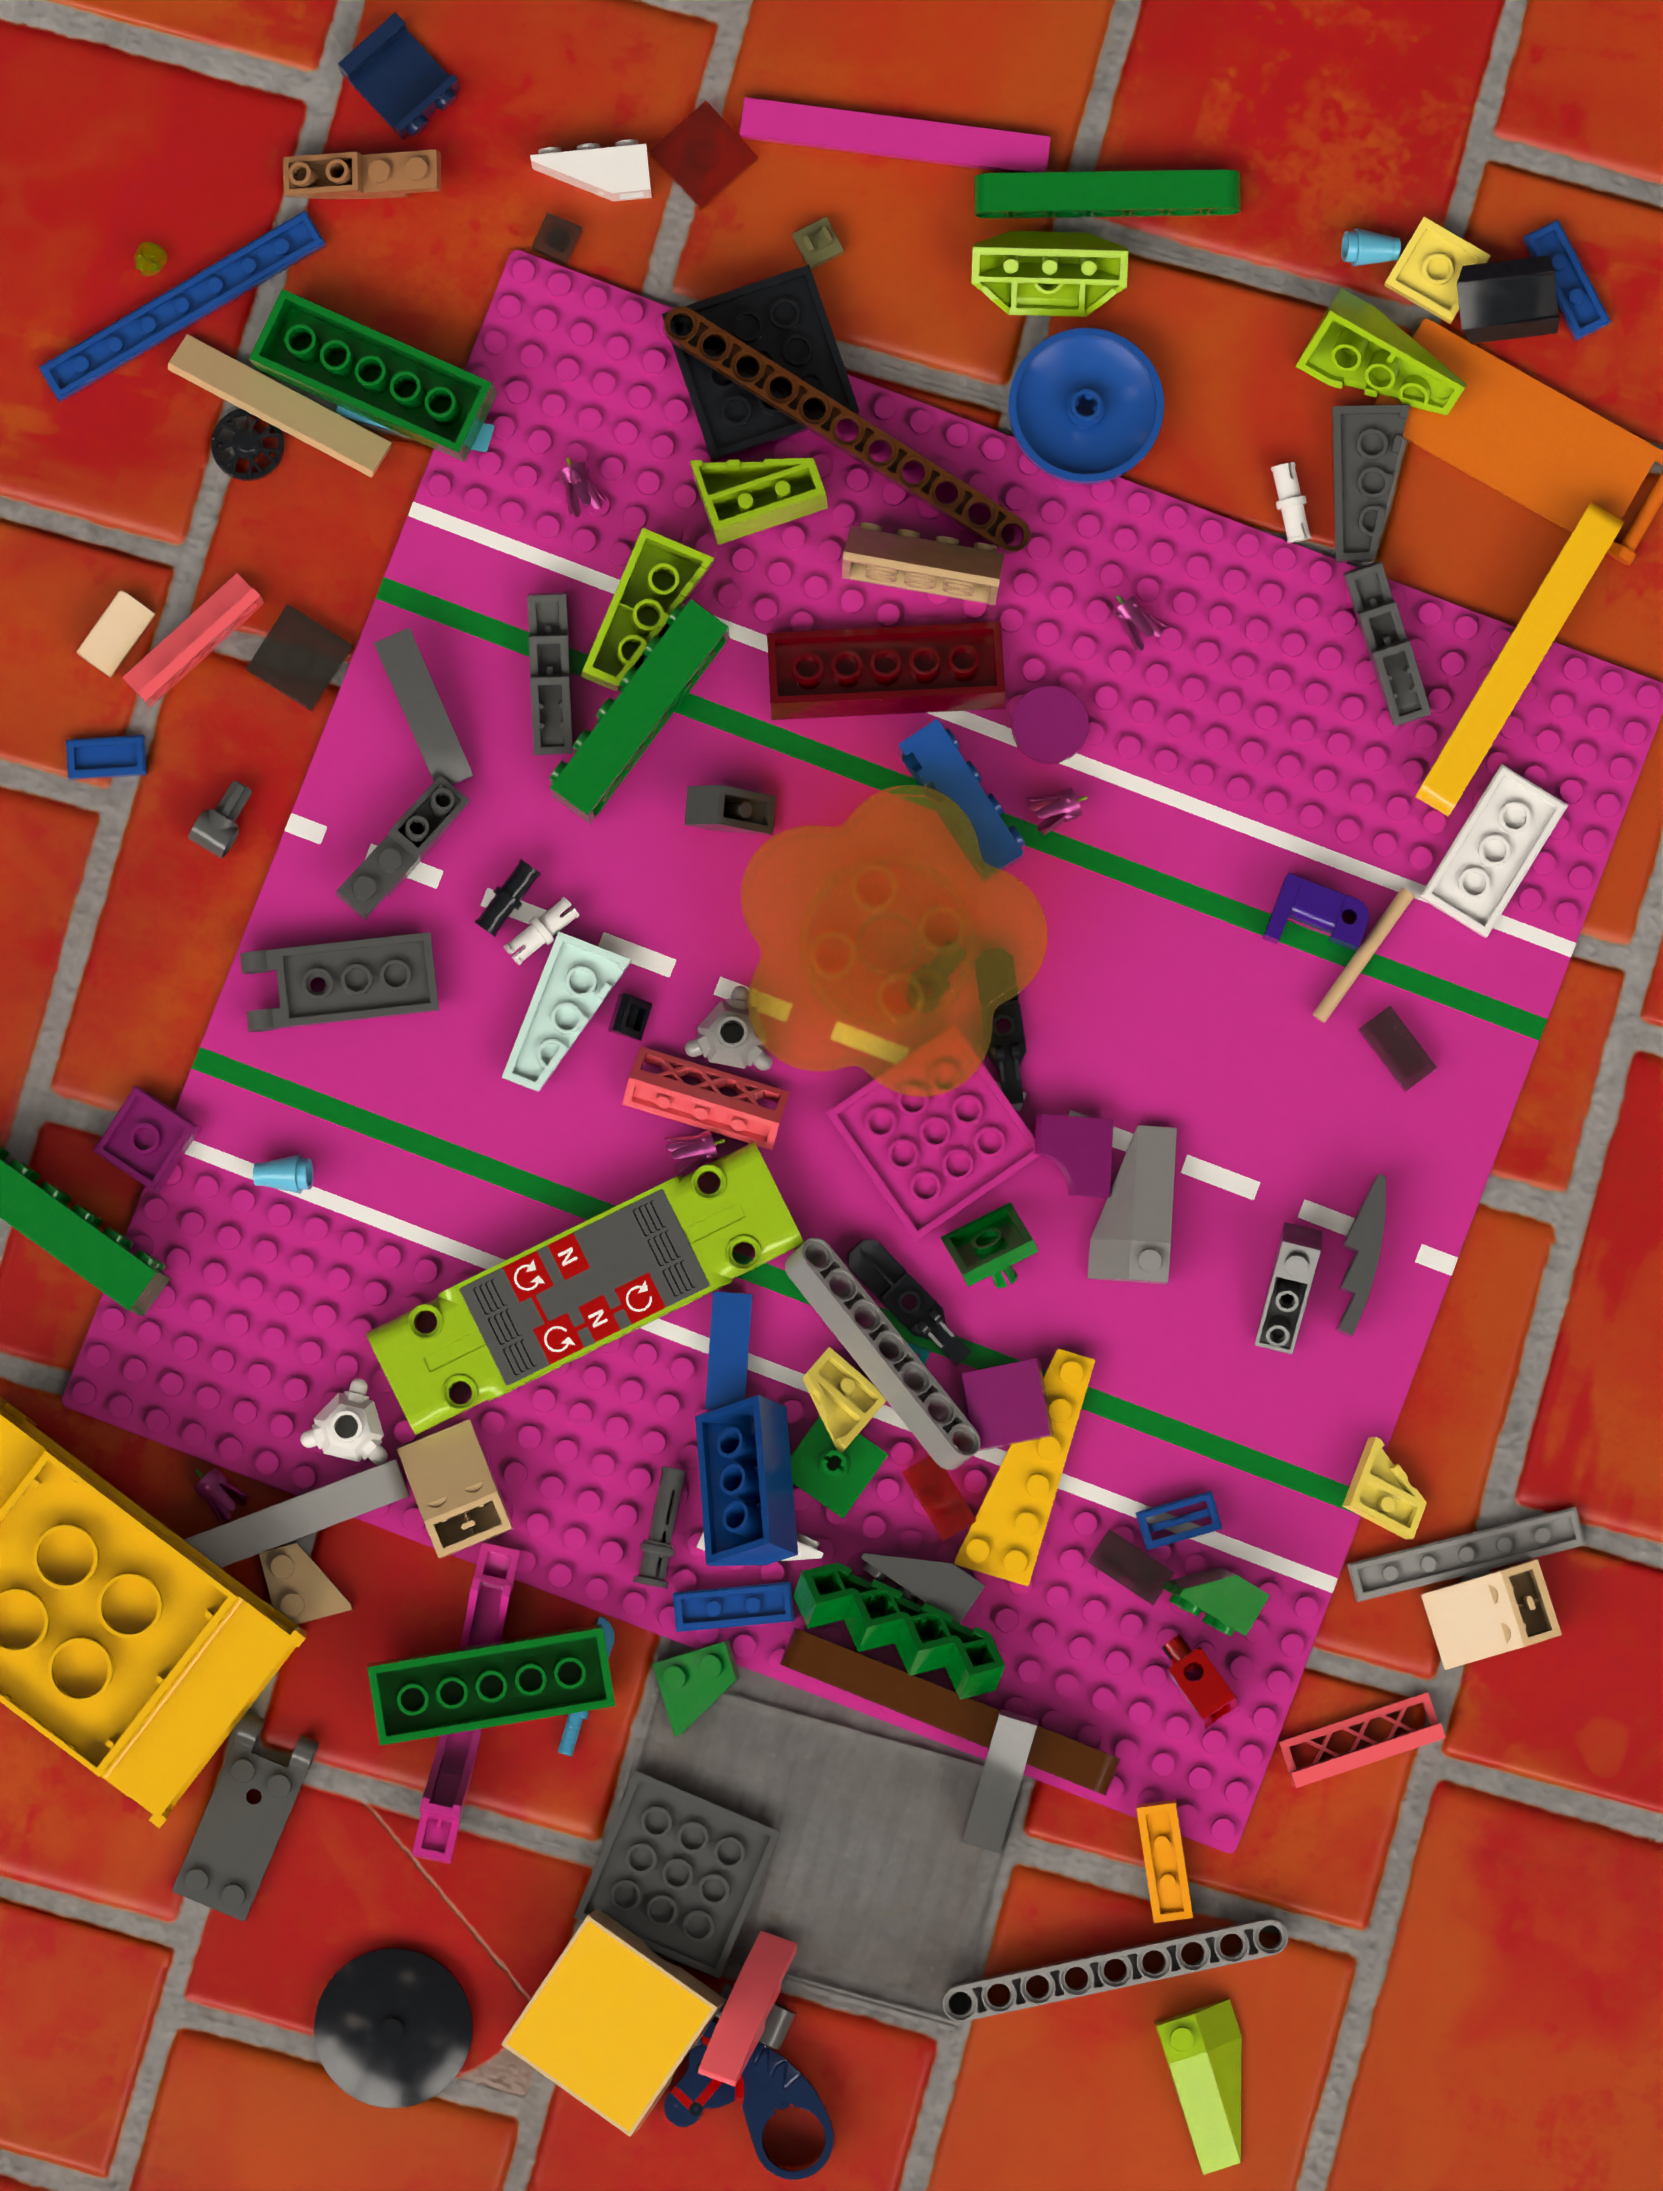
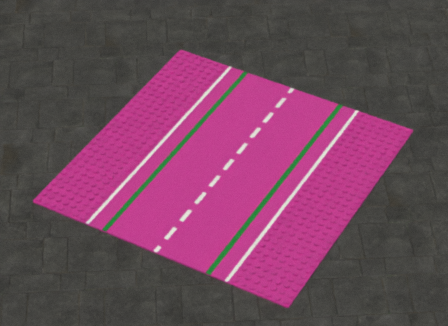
M514 250L509 255L465 368V371L492 382L498 392L484 421L486 424L495 426L487 452L471 450L465 462L436 449L432 452L175 1108L176 1112L201 1127L160 1193L158 1194L145 1186L126 1233V1237L135 1243L131 1250L137 1253L141 1249L145 1253L148 1252L166 1265L162 1272L171 1279L144 1317L128 1311L103 1293L63 1394L62 1403L67 1408L299 1496L378 1466L369 1458L366 1460L362 1458L360 1462L323 1454V1450L319 1449L318 1446L306 1448L300 1441L302 1433L312 1429V1425L315 1424L314 1418L338 1392L344 1394V1391H349L351 1382L354 1379L361 1378L368 1385L366 1396H369V1400L374 1401L384 1434L380 1445L388 1454L386 1462L394 1459L397 1460L410 1496L354 1518L434 1548L424 1524L397 1449L470 1419L514 1526V1529L485 1540L483 1543L521 1551L515 1580L697 1650L729 1640L735 1662L739 1666L986 1760L989 1751L986 1747L780 1665V1662L795 1627L907 1672L895 1644L858 1652L844 1620L808 1629L793 1597L801 1571L838 1562L851 1568L852 1574L872 1583L874 1579L879 1580L863 1570L867 1563L861 1559L863 1553L954 1564L955 1558L1010 1445L978 1451L960 1467L954 1470H946L941 1468L932 1459L886 1401L859 1434L889 1455L843 1519L793 1484L797 1535L800 1533L819 1542L817 1550L824 1553L822 1559L777 1561L768 1565L710 1566L706 1564L705 1551L696 1548L704 1529L695 1416L712 1411L705 1410L713 1292L492 1401L486 1400L470 1410H466L417 1435L414 1434L366 1335V1332L437 1298L441 1292L677 1177V1172L673 1171V1167L686 1158L673 1159L671 1157L672 1152L666 1149V1145L673 1142L666 1141L664 1138L695 1136L706 1130L622 1105L628 1079L640 1046L789 1091L790 1094L773 1149L757 1147L803 1241L805 1242L812 1237L824 1240L848 1268V1252L861 1239H876L943 1308L946 1326L971 1351L958 1365L932 1340L914 1336L850 1270L903 1339L909 1344L913 1343L930 1350L925 1363L926 1368L969 1422L961 1373L1038 1358L1041 1362L1044 1377L1057 1349L1095 1359L1029 1587L956 1565L985 1585L960 1624L972 1630L976 1626L989 1632L1005 1664L996 1691L969 1698L999 1710L1003 1709L1039 1720L1038 1725L1121 1759L1106 1796L1028 1764L1025 1766L1023 1775L1137 1819V1804L1176 1799L1182 1836L1223 1852L1233 1853L1238 1847L1361 1519L1360 1515L1343 1507L1344 1500L1368 1438L1378 1437L1385 1444L1382 1447L1384 1452H1386L1661 719L1663 713V683L1553 642L1448 817L1419 800L1415 795L1514 631V626L1387 579L1392 598L1397 603L1406 637L1411 643L1431 711V715L1393 726L1343 576L1344 572L1358 567L1347 563H1335L1334 558L1294 543L1287 544V541L1120 477L1098 484H1073L1056 479L1037 468L1024 455L1014 437L848 374L847 376L859 408L857 415L1020 517L1028 524L1030 529L1028 544L1014 554L1004 553L996 604H985L842 578L843 554L850 526L859 528V523L861 522L882 526V532L897 534L898 529L916 531L921 534L920 539L935 541L936 536L958 539L960 546L974 548L975 543H988L810 430L715 462H727V460L739 459L740 462H764V459L814 458L826 492L828 509L717 545L693 477L690 460H702L703 463H712L672 344L663 332L664 321L662 314L674 308L526 252ZM841 421L836 426V433L841 440L852 441L857 436V428L851 421ZM876 441L870 445L869 454L874 461L885 462L890 457V449L886 443ZM567 457L570 458L572 464L586 462L587 467L590 469V478L607 499V501H604L597 494L601 502V508L595 509L591 503L584 505L578 496L581 514L577 518L573 515V512L569 515L565 487L559 482L557 474L568 466ZM909 462L903 466L902 475L907 482L918 483L923 478V470L919 464ZM941 483L936 487L935 496L940 503L951 504L955 501L956 491L952 485ZM974 504L969 508L968 516L974 524L984 525L989 519V512L984 505ZM1006 525L1002 529L1001 537L1007 545L1016 546L1021 542L1022 533L1017 526ZM642 528H645L715 558L713 565L682 605L685 607L689 600L692 599L729 627L730 639L590 825L553 798L550 790V775L562 760L568 764L575 754V749H573V754L534 755L527 595L528 593L567 592L572 739L574 745L585 729L592 732L598 724L596 714L609 697L615 701L621 693L622 687L616 692L581 677V674ZM1117 595L1123 601L1136 595L1147 611L1168 626L1163 627L1152 619L1162 631V636L1160 637L1154 635L1148 637L1136 626L1144 643L1142 651L1139 649L1135 651L1124 626L1112 615L1113 611L1121 605L1116 598ZM1001 621L1005 709L771 720L767 633ZM667 624V626L659 635L660 638H662L668 630L667 627L669 624ZM410 627L474 777L453 785L470 800L469 804L390 897L387 896L368 918L364 920L335 895L337 889L385 839L389 830L434 782L374 645V642ZM645 655L643 656V658L640 660V662L637 664V666H636L635 668L639 669V667H640V666L642 665V663L645 661V660H644ZM1041 686H1059L1073 692L1083 702L1089 716V732L1083 746L1072 758L1058 764H1042L1029 758L1017 747L1012 735V715L1017 703L1029 691ZM937 718L944 729L948 728L961 747L958 751L965 762L970 760L982 778L979 784L986 795L992 793L1004 811L1000 817L1009 828L1013 825L1026 844L1021 847L1024 853L1022 859L983 883L898 756L899 743ZM1503 764L1568 806L1488 937L1484 938L1422 900L1419 896L1499 766ZM724 785L776 796L773 835L712 831L684 825L687 787ZM1070 787L1073 788L1077 798L1088 797L1086 800L1079 802L1082 816L1069 822L1061 823L1044 836L1042 832L1037 831V826L1049 817L1040 819L1036 815L1037 811H1030L1028 806L1038 801H1029L1028 798L1055 795ZM520 859H522L541 873V875L537 877L520 900L522 906L519 910L515 908L494 937L476 924L475 921L496 895L493 892L497 886L502 887L519 864ZM1288 873H1291L1363 902L1368 909L1369 919L1360 946L1400 889L1405 888L1415 897L1325 1023L1319 1021L1312 1013L1356 951L1328 941L1330 933L1290 918L1287 919L1277 944L1262 939L1285 877ZM562 897H565L572 905L561 913L560 917L570 908H575L580 916L559 932L632 959V962L540 1092H536L502 1078V1075L557 934L553 936L554 941L550 945L543 944L526 958L521 965H518L511 957L523 948V945L513 954H508L503 946L530 926L529 921L534 916L538 919L557 904ZM1342 914V920L1344 921V923H1354V919L1351 914ZM431 932L439 1011L282 1028L265 1032H248L246 1012L280 1008L277 971L242 974L241 953ZM947 941L958 943L965 950L966 954L948 978L951 985L942 996L938 1007L928 1013H919L913 1010L906 1000V992L911 975L922 964L930 965ZM1003 948L1014 958L1026 1053L1019 1066L1024 1103L1011 1105L1034 1138L1037 1114L1113 1119L1112 1189L1138 1125L1177 1128L1169 1278L1166 1285L1087 1279L1090 1239L1107 1198L1069 1196L1067 1180L1060 1167L1044 1156L1036 1158L915 1243L826 1115L829 1110L953 1024L960 1030L1002 1090L1000 1071L987 1056L974 963L982 950ZM314 978L310 986L314 992H321L325 989L326 983L322 978ZM920 984L915 987L917 994L922 997H930L935 994L934 989L930 985ZM737 986H744L748 989V1002L752 1003V1007L757 1008L768 1040L765 1045L767 1047L765 1052L771 1056L773 1061L772 1066L768 1070H760L754 1064L751 1067L747 1065L743 1069L708 1061L707 1057L704 1058L703 1054L691 1057L685 1051L686 1043L697 1038L696 1034L699 1033L697 1027L720 1001L731 999L732 991ZM621 993H626L652 1003L641 1041L608 1032L616 1002ZM1000 1019L996 1023V1029L1000 1033H1007L1010 1031L1011 1025L1008 1020ZM646 1062L643 1063L641 1070L654 1074L663 1072L659 1066ZM689 1075L680 1077L684 1083L693 1086L701 1084L695 1077ZM728 1087L718 1089L721 1094L729 1097L738 1095L735 1089ZM764 1098L755 1100L759 1106L776 1110L778 1104ZM710 1131L714 1142L725 1139L724 1143L715 1145L718 1159L750 1144ZM299 1154L303 1158H310L312 1161V1188L310 1190H303L301 1194L266 1186H255L253 1168L257 1162H268ZM718 1159L704 1161L698 1164L697 1166L693 1167L692 1169L688 1170L687 1172L683 1173L681 1176L683 1177L697 1170L699 1167L708 1165ZM705 1173L698 1180V1188L705 1194H712L719 1189L721 1181L714 1173ZM1381 1174L1386 1177V1209L1380 1258L1367 1303L1353 1336L1348 1337L1336 1331V1328L1352 1295L1339 1289V1286L1355 1253L1342 1247V1244L1375 1176ZM1011 1202L1032 1236L1038 1252L1012 1265L1018 1275L1017 1280L1013 1284H1010L1007 1276L1002 1271V1276L1007 1284L1005 1288L995 1287L991 1276L968 1287L947 1252L941 1237ZM1284 1222L1323 1231L1321 1252L1293 1354L1254 1345ZM748 1243L738 1244L733 1250V1259L742 1265L749 1264L755 1257V1249ZM797 1248L732 1279L731 1283L714 1291L752 1294L745 1399L761 1395L787 1407L790 1457L820 1416L802 1378L829 1347L871 1382L787 1275L785 1270L786 1259ZM906 1295L902 1299V1305L905 1309L912 1310L917 1306V1299L913 1295ZM423 1312L416 1319V1327L421 1333H431L437 1326V1318L432 1312ZM466 1382L456 1383L450 1392L451 1399L456 1404L467 1403L472 1396L469 1384ZM662 1467L687 1472L684 1478L671 1545H674L675 1555L670 1557L665 1581L669 1583L668 1589L633 1582L634 1576L639 1573L643 1551L640 1550V1544L643 1543L644 1539L648 1540ZM1212 1491L1222 1525L1221 1530L1154 1549H1145L1135 1512ZM1206 1501L1147 1517V1524L1151 1525L1204 1510L1208 1506ZM1208 1516L1150 1533L1151 1538L1156 1540L1212 1524V1520ZM482 1542L451 1555L477 1565ZM1220 1567L1240 1576L1270 1596L1248 1634L1244 1636L1234 1631L1230 1637L1202 1621L1204 1613L1201 1612L1197 1617L1171 1603L1169 1599L1172 1594L1162 1588L1166 1581ZM887 1576L882 1582L894 1589H897L899 1586L898 1583ZM791 1582L794 1621L676 1632L673 1593ZM918 1599L916 1602L920 1606H923L925 1603L921 1599ZM1178 1635H1182L1192 1651L1199 1647L1203 1649L1237 1699L1238 1707L1207 1728L1202 1724L1168 1672V1668L1173 1664L1162 1650V1647ZM945 1667L915 1674L919 1678L956 1692ZM1198 1669L1191 1670L1187 1674L1190 1681H1197L1203 1676Z

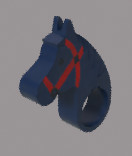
M713 2019L697 2045L690 2050L687 2072L666 2097L664 2104L665 2115L669 2121L678 2127H687L696 2123L706 2108L715 2109L731 2102H738L743 2108L756 2154L768 2171L778 2177L790 2180L803 2179L818 2172L827 2163L832 2154L834 2130L827 2108L817 2090L790 2061L761 2042H758L735 2087L698 2074L699 2066L717 2025V2022ZM789 2104L813 2113L821 2122L825 2132V2147L822 2155L815 2164L802 2170H788L778 2166L770 2159L764 2146V2130L769 2119L776 2113V2108L782 2110L790 2107Z

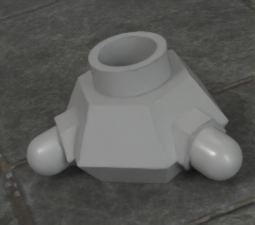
M735 987L732 991L731 999L720 1001L697 1027L699 1032L696 1034L697 1038L688 1041L685 1045L687 1055L697 1057L703 1054L704 1058L707 1057L709 1062L743 1069L747 1065L751 1067L754 1064L758 1069L765 1071L772 1066V1058L765 1052L767 1048L765 1045L768 1040L757 1008L752 1007V1003L748 1002L749 991L746 987Z

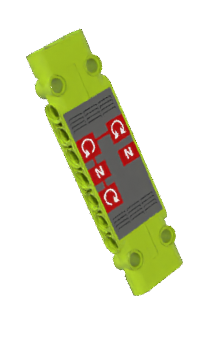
M752 1142L708 1165L699 1167L683 1177L680 1175L509 1258L441 1292L437 1298L366 1332V1335L414 1434L417 1435L466 1410H470L486 1400L492 1401L726 1286L733 1281L732 1279L799 1247L804 1241L755 1142ZM714 1173L719 1177L721 1183L715 1193L705 1194L698 1188V1180L703 1174ZM748 1243L755 1249V1257L749 1264L742 1265L733 1259V1250L738 1244ZM426 1311L434 1313L437 1318L435 1330L427 1334L419 1332L416 1327L417 1317ZM466 1382L471 1387L472 1396L465 1404H456L451 1399L450 1392L456 1383Z

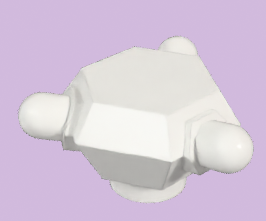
M361 1378L354 1379L350 1384L349 1391H344V1394L338 1392L314 1418L315 1424L312 1425V1429L303 1432L300 1437L301 1444L304 1447L312 1448L318 1446L319 1449L323 1450V1454L360 1462L362 1458L364 1460L369 1458L377 1465L386 1462L388 1458L387 1451L380 1445L384 1434L375 1403L369 1400V1396H366L368 1389L366 1381Z

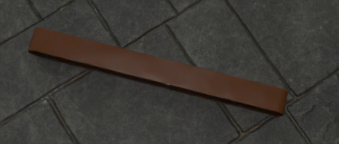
M676 307L666 315L663 332L671 343L988 544L998 547V550L1007 554H1014L1028 544L1030 529L1023 519L687 307ZM674 317H687L692 323V331L685 336L675 335L670 328V322ZM707 338H720L725 344V352L719 357L708 356L703 349V343ZM743 358L753 359L758 365L757 375L752 378L742 377L738 374L737 362ZM776 379L786 380L791 386L790 396L785 399L775 398L770 392V383ZM817 400L823 405L824 415L821 419L810 420L804 415L803 405L806 401ZM848 420L855 424L857 436L854 440L843 441L837 436L836 426L839 422ZM881 441L888 445L890 457L887 461L877 462L871 458L869 448L872 443ZM914 462L921 466L923 478L920 482L910 483L904 479L902 469L906 463ZM948 483L954 487L956 498L953 503L943 504L937 500L935 490L939 484ZM981 504L987 508L989 519L986 524L976 525L970 521L968 511L972 505ZM1006 525H1014L1020 529L1022 539L1018 545L1009 546L1003 541L1001 532Z

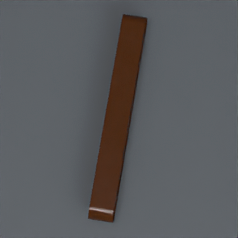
M794 1627L780 1665L989 1749L1000 1713L999 1709L972 1698L960 1700L957 1692L915 1675L909 1676L905 1671ZM1037 1725L1026 1764L1106 1796L1121 1759Z

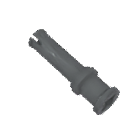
M662 1467L648 1540L644 1539L643 1543L640 1544V1550L643 1551L639 1573L634 1576L633 1582L668 1589L669 1583L665 1581L670 1557L675 1555L674 1545H671L684 1478L687 1472Z

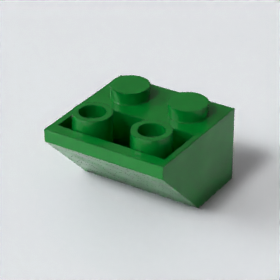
M1220 1567L1166 1581L1162 1587L1172 1594L1169 1599L1171 1603L1197 1617L1201 1612L1205 1615L1202 1619L1204 1623L1230 1637L1234 1631L1244 1636L1248 1634L1270 1596L1240 1576Z

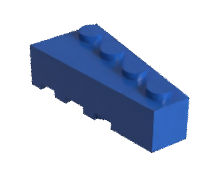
M937 718L899 743L898 756L983 883L1022 859L1024 853L1021 847L1026 844L1013 825L1009 828L1000 817L1004 811L992 793L986 795L979 784L982 778L970 760L965 762L958 751L961 748L958 741L948 728L944 729Z

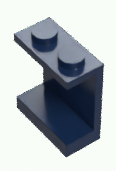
M396 12L338 63L341 74L402 140L409 134L414 137L423 131L430 122L428 117L438 108L443 111L452 105L458 97L456 92L460 89L458 79L453 74L449 76L407 31L406 23Z

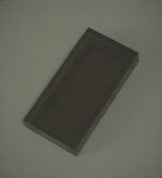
M1391 1006L1358 1029L1404 1092L1437 1069L1436 1065Z
M1108 1529L1087 1561L1152 1606L1164 1589L1162 1587L1165 1582L1171 1580L1175 1573L1110 1529Z

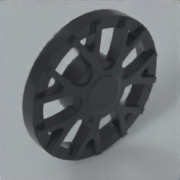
M238 409L228 413L216 425L211 439L212 454L219 468L228 476L242 481L259 480L272 473L279 465L284 453L283 434L279 428L271 424L263 433L259 434L253 428L260 418L256 417L254 420H251L250 416L254 415L243 409ZM247 416L249 427L239 430L235 418ZM232 420L233 425H228L227 423ZM223 428H227L235 433L232 441L219 438ZM272 428H273L274 431H275V433H269V432L271 431ZM278 438V449L263 448V439ZM218 442L223 443L222 446L217 448ZM232 447L235 456L223 462L218 452ZM261 453L271 462L263 470L255 462V459ZM270 453H276L274 459L269 455ZM239 459L249 461L248 474L236 472ZM233 463V468L230 469L227 465ZM255 467L258 472L252 473V468Z

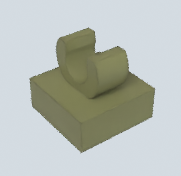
M827 217L792 234L806 265H810L811 270L844 254V249Z

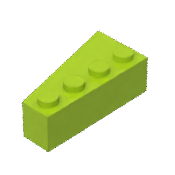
M642 528L584 665L581 677L617 692L621 687L619 684L632 666H637L643 658V651L655 635L659 636L668 624L666 621L678 604L685 602L713 565L715 558Z

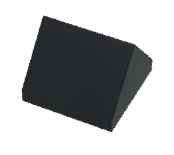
M626 993L619 994L608 1032L641 1041L652 1003Z

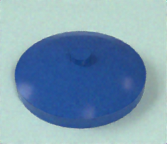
M1077 328L1050 336L1027 354L1019 365L1011 384L1008 415L1012 433L1018 446L1037 468L1065 482L1073 484H1098L1114 480L1131 471L1150 452L1157 440L1163 421L1164 395L1154 366L1136 345L1110 331L1095 328Z

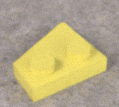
M830 1347L802 1378L836 1450L841 1453L887 1401L874 1384Z
M1370 1437L1366 1442L1343 1507L1406 1540L1414 1539L1427 1502L1419 1491L1410 1485L1408 1476L1401 1466L1393 1464L1382 1449L1385 1445L1378 1437Z

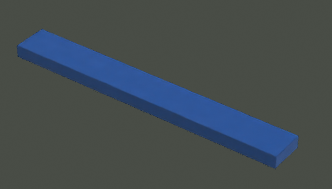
M305 210L38 368L60 403L322 249L326 244Z

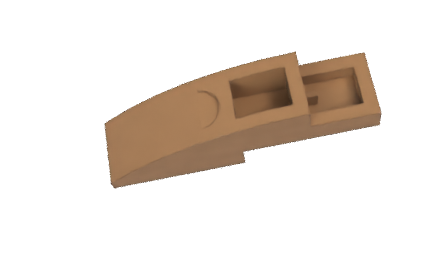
M434 149L361 155L359 152L283 157L284 196L313 199H377L409 197V193L441 191V153Z

